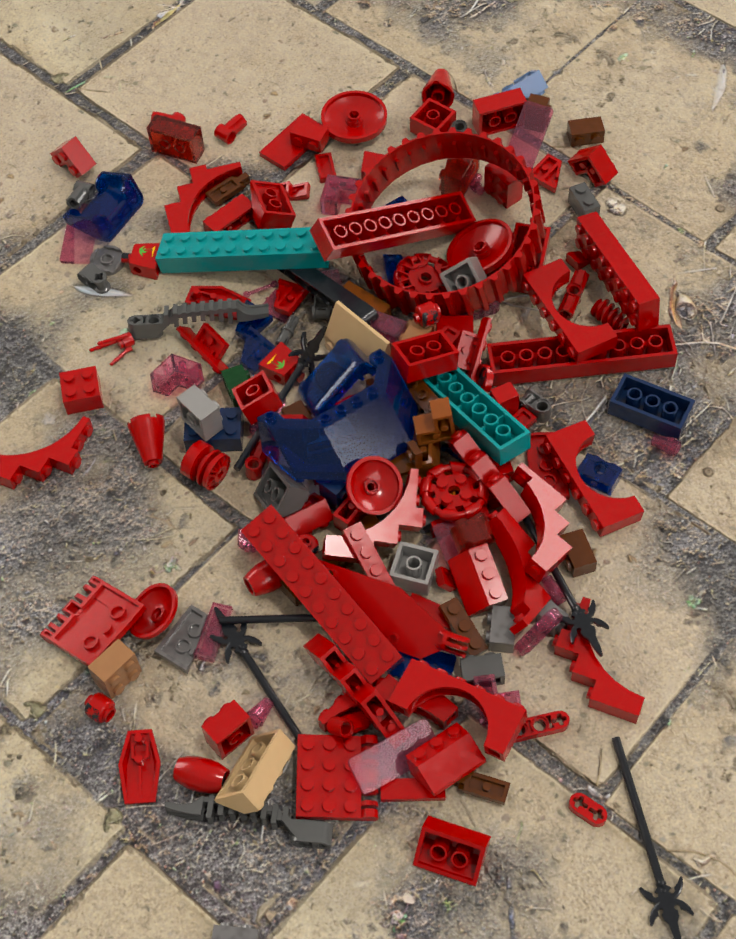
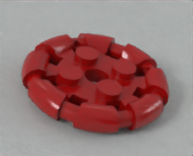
M415 253L414 256H406L397 264V270L393 274L395 286L421 293L448 292L446 287L442 286L444 283L439 274L448 270L451 266L442 258L433 257L428 253ZM421 277L429 278V281H424Z
M455 461L449 462L446 465L441 463L432 467L426 472V477L421 479L419 488L423 507L431 515H437L441 520L457 522L459 519L464 518L468 520L479 514L483 510V505L487 504L490 494L486 486L466 463ZM445 472H451V475L445 476ZM451 490H457L459 493L457 495H451L449 492Z

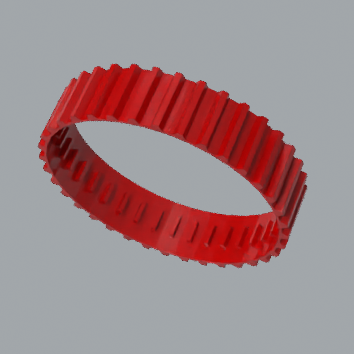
M450 127L448 132H440L437 128L433 130L432 134L424 135L420 132L417 133V138L402 139V145L396 148L393 146L388 147L386 155L374 158L376 164L372 168L366 167L363 170L365 177L363 180L355 182L357 190L356 193L349 195L351 207L347 208L345 213L370 209L380 194L394 180L406 172L426 163L449 158L477 159L499 166L522 183L530 201L532 213L530 227L520 248L498 271L469 287L442 293H421L405 290L388 283L381 276L376 275L373 268L369 266L365 255H363L364 253L353 255L354 262L361 277L364 278L368 289H373L376 297L379 299H386L387 303L391 305V309L398 306L401 308L402 313L407 316L410 312L415 313L417 305L432 301L438 304L442 315L466 313L468 316H473L474 310L482 308L487 311L489 310V304L494 301L503 302V295L508 291H517L516 284L523 280V274L527 273L529 267L536 266L535 254L542 252L541 239L545 238L546 234L544 229L546 221L538 182L534 179L532 168L526 167L525 158L522 155L516 157L514 147L511 145L504 147L501 138L497 137L492 140L488 138L487 132L484 131L479 135L473 134L470 128H467L464 132H456L455 127Z

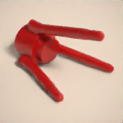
M127 332L99 341L97 343L98 346L90 348L89 351L93 352L117 343L120 349L124 348L125 350L110 363L113 366L125 354L133 350L131 346L135 345V341L131 333Z

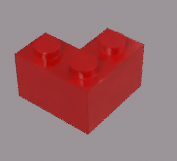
M76 136L63 142L50 153L55 164L60 167L67 165L69 172L76 178L84 175L97 164Z
M601 144L580 149L568 160L576 175L587 173L595 187L606 185L618 174L614 163Z

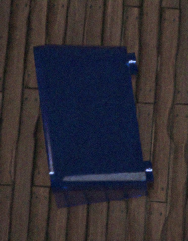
M102 171L95 181L96 189L99 192L81 214L77 209L72 208L63 215V218L68 225L102 242H111L142 206L144 198L131 174Z
M347 338L340 339L312 373L299 384L298 393L316 419L331 424L336 418L332 414L333 411H336L335 403L345 395L358 379L363 381L365 379L363 376L366 374L374 376L379 369L353 341Z

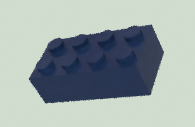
M624 373L610 399L608 414L679 441L693 413L695 400Z

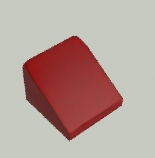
M580 251L566 253V262L575 270L582 269L590 264Z

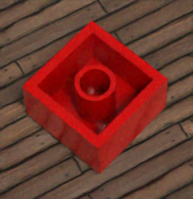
M428 98L410 117V132L415 135L420 132L428 135L432 134L433 130L437 128L440 132H448L453 122L456 121V111Z
M489 163L485 166L484 190L488 195L495 198L506 209L522 199L523 185L508 171L495 164Z
M96 366L59 373L62 399L67 415L104 408L100 378Z
M264 370L231 389L241 411L251 425L284 406Z
M235 700L224 704L216 715L208 717L201 726L206 743L222 760L255 733L251 717Z

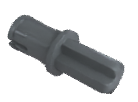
M290 315L285 326L281 328V333L275 341L276 345L280 342L287 345L289 339L294 335V329L299 322L298 316Z

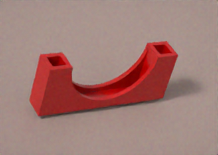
M560 258L523 274L521 287L530 296L532 304L537 306L541 317L547 320L550 330L556 333L560 344L565 346L569 357L573 358L578 364L615 348L618 336L609 323L598 326H583L570 322L556 310L552 298L556 291L568 283L570 279V270Z
M584 420L546 435L543 450L552 459L554 468L558 469L562 475V480L570 488L574 500H577L580 504L582 513L590 520L592 529L602 537L641 521L644 509L635 495L627 498L607 497L592 490L581 479L576 466V457L583 449L592 445L595 436L587 421Z
M412 658L388 700L390 708L410 717L419 705L431 698L443 695L465 698L474 703L487 719L488 733L483 745L485 753L505 762L527 720L525 707L517 702H508L497 693H494V695L488 693L479 685L473 686L468 684L462 677L456 676L455 678L444 669H435L424 660L417 661Z

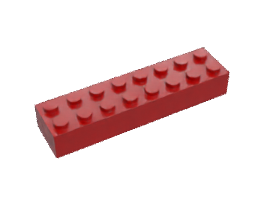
M596 211L577 217V225H575L577 239H575L576 247L582 251L584 258L589 261L592 270L596 271L599 280L604 282L607 291L611 292L614 301L620 305L623 314H626L629 318L630 324L635 326L638 332L658 326L660 297Z

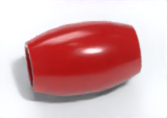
M266 560L256 564L243 577L244 583L252 596L265 595L281 587L280 582L282 579Z
M185 756L177 760L173 771V779L192 791L217 794L228 778L230 770L212 759L199 756Z

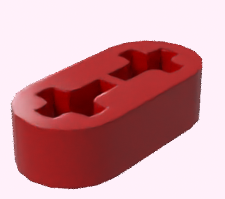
M575 793L570 797L569 809L573 814L593 827H601L606 823L607 811L603 806L583 793ZM582 800V806L575 807V801ZM593 813H601V819H593Z

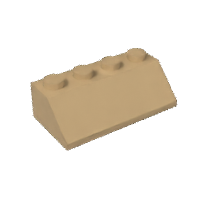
M281 729L251 737L214 801L243 814L261 810L265 804V799L274 788V783L281 776L286 762L290 760L295 745Z

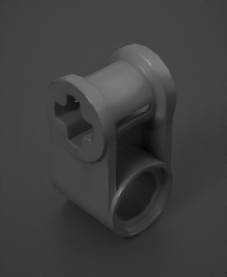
M527 389L526 394L521 399L519 398L518 409L525 407L537 417V422L539 423L549 421L551 417L550 401L533 389Z

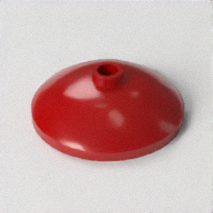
M368 456L358 460L350 468L346 478V491L351 503L359 511L368 515H382L395 508L400 501L403 492V481L400 472L392 462L380 456ZM368 484L372 486L371 491L367 488Z
M165 583L151 585L142 591L135 600L144 604L147 610L129 630L135 637L144 640L151 639L164 632L172 623L177 612L178 596L176 591Z

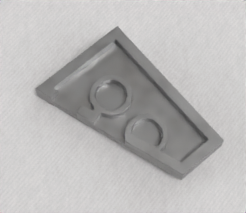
M190 605L154 650L155 654L188 674L208 620V615L195 606Z

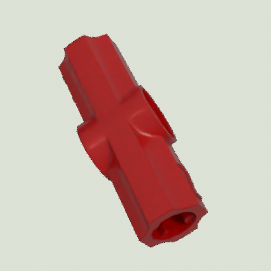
M575 270L570 283L566 287V293L558 312L567 320L573 318L576 308L581 302V296L590 277L586 270Z

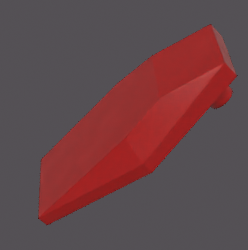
M191 286L185 303L187 305L191 304V302L199 304L200 301L209 303V300L218 302V299L227 301V298H232V300L239 299L241 302L250 305L251 299L223 286ZM233 312V320H237V312ZM224 313V318L228 319V313Z
M153 730L128 731L118 764L125 805L156 803L161 760Z

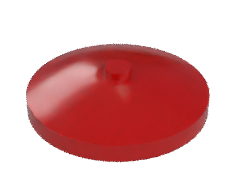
M357 90L346 91L333 96L325 103L321 111L322 126L329 127V136L339 142L348 144L363 143L374 139L384 130L387 124V109L383 101L374 94Z
M484 219L474 222L462 229L451 241L447 250L448 264L453 267L468 257H477L485 274H489L499 268L511 255L515 244L514 234L509 225L502 220Z

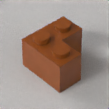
M448 397L429 401L431 413L413 416L419 446L450 440L452 434L455 433Z

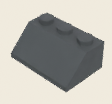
M270 461L254 492V496L264 509L272 504L278 513L285 517L302 509L304 503L308 500L310 492L289 467Z

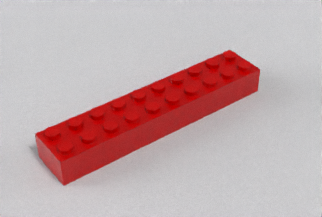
M459 191L318 218L309 231L324 261L457 234L465 227L474 223L476 219L462 192Z
M658 325L640 332L636 328L614 330L618 336L615 348L578 364L573 358L569 357L567 349L564 345L560 344L558 336L488 343L486 358L487 364L492 366L490 370L494 373L492 386H500L507 382L520 384L675 367L678 353L671 325Z
M272 504L240 530L373 687L380 678L386 677L404 661L400 653Z

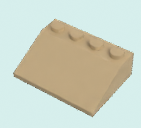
M338 300L335 303L325 332V347L328 351L334 352L340 361L346 362L364 380L373 378L377 386H379L392 375L390 342Z

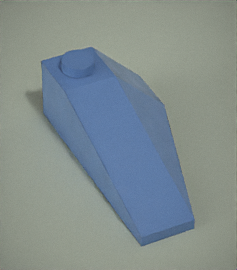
M531 70L514 80V85L512 83L502 88V92L521 88L525 98H527L531 93L536 95L544 94V90L548 86L540 70Z

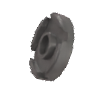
M112 245L103 246L104 248L101 249L97 248L90 256V263L104 271L107 276L116 274L124 267L125 263L121 262L122 251L120 248Z

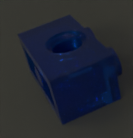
M587 453L577 470L586 485L611 496L621 479L623 469L614 463L601 459L597 455Z

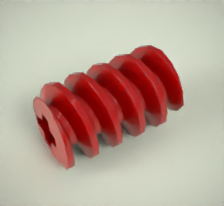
M599 299L595 302L590 311L591 316L601 321L602 324L609 323L613 330L626 329L628 327L629 318H624L626 314L620 313L621 309L619 307L615 308L614 303L609 305V299L604 301Z

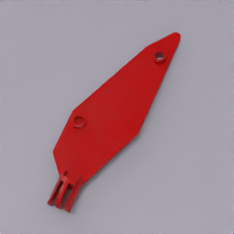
M320 560L329 572H333V577L397 651L419 659L441 650L462 658L466 657V653L459 650H468L469 646L465 643H470V638L447 631L401 587Z

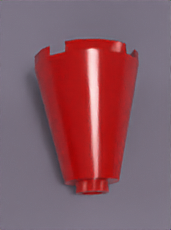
M437 69L422 90L423 103L428 98H431L447 107L452 105L454 90L447 70Z
M150 413L131 418V423H127L128 430L143 464L148 466V468L158 467L163 461L164 416L156 414V417H151Z

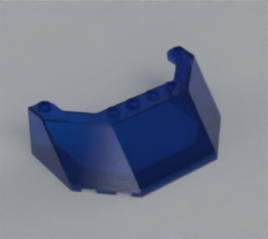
M378 349L369 356L370 364L376 368L374 384L315 418L287 419L274 411H268L257 417L262 452L296 482H304L305 479L316 480V483H331L332 480L343 481L346 484L347 474L358 460L368 456H380L390 461L407 451V442L413 440L415 434L413 416H417L418 407L392 357L383 350Z

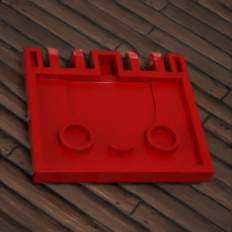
M94 575L88 581L90 585L85 584L82 587L89 594L86 598L77 593L74 597L81 604L71 599L62 609L68 618L60 613L57 614L56 618L62 625L58 627L50 622L47 625L50 630L45 628L39 634L46 642L55 645L86 666H89L117 639L120 640L147 610L144 604Z
M298 734L295 819L377 821L378 810L376 808H378V802L375 800L361 801V796H376L378 794V789L375 788L378 786V769H375L378 766V760H361V755H376L378 753V736L363 735L343 738L335 735Z

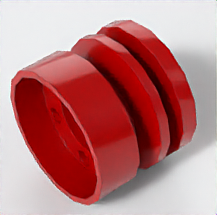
M198 440L185 453L181 462L180 472L185 477L196 481L200 486L210 491L215 489L225 478L230 467V457L218 449L214 450V447L205 441Z

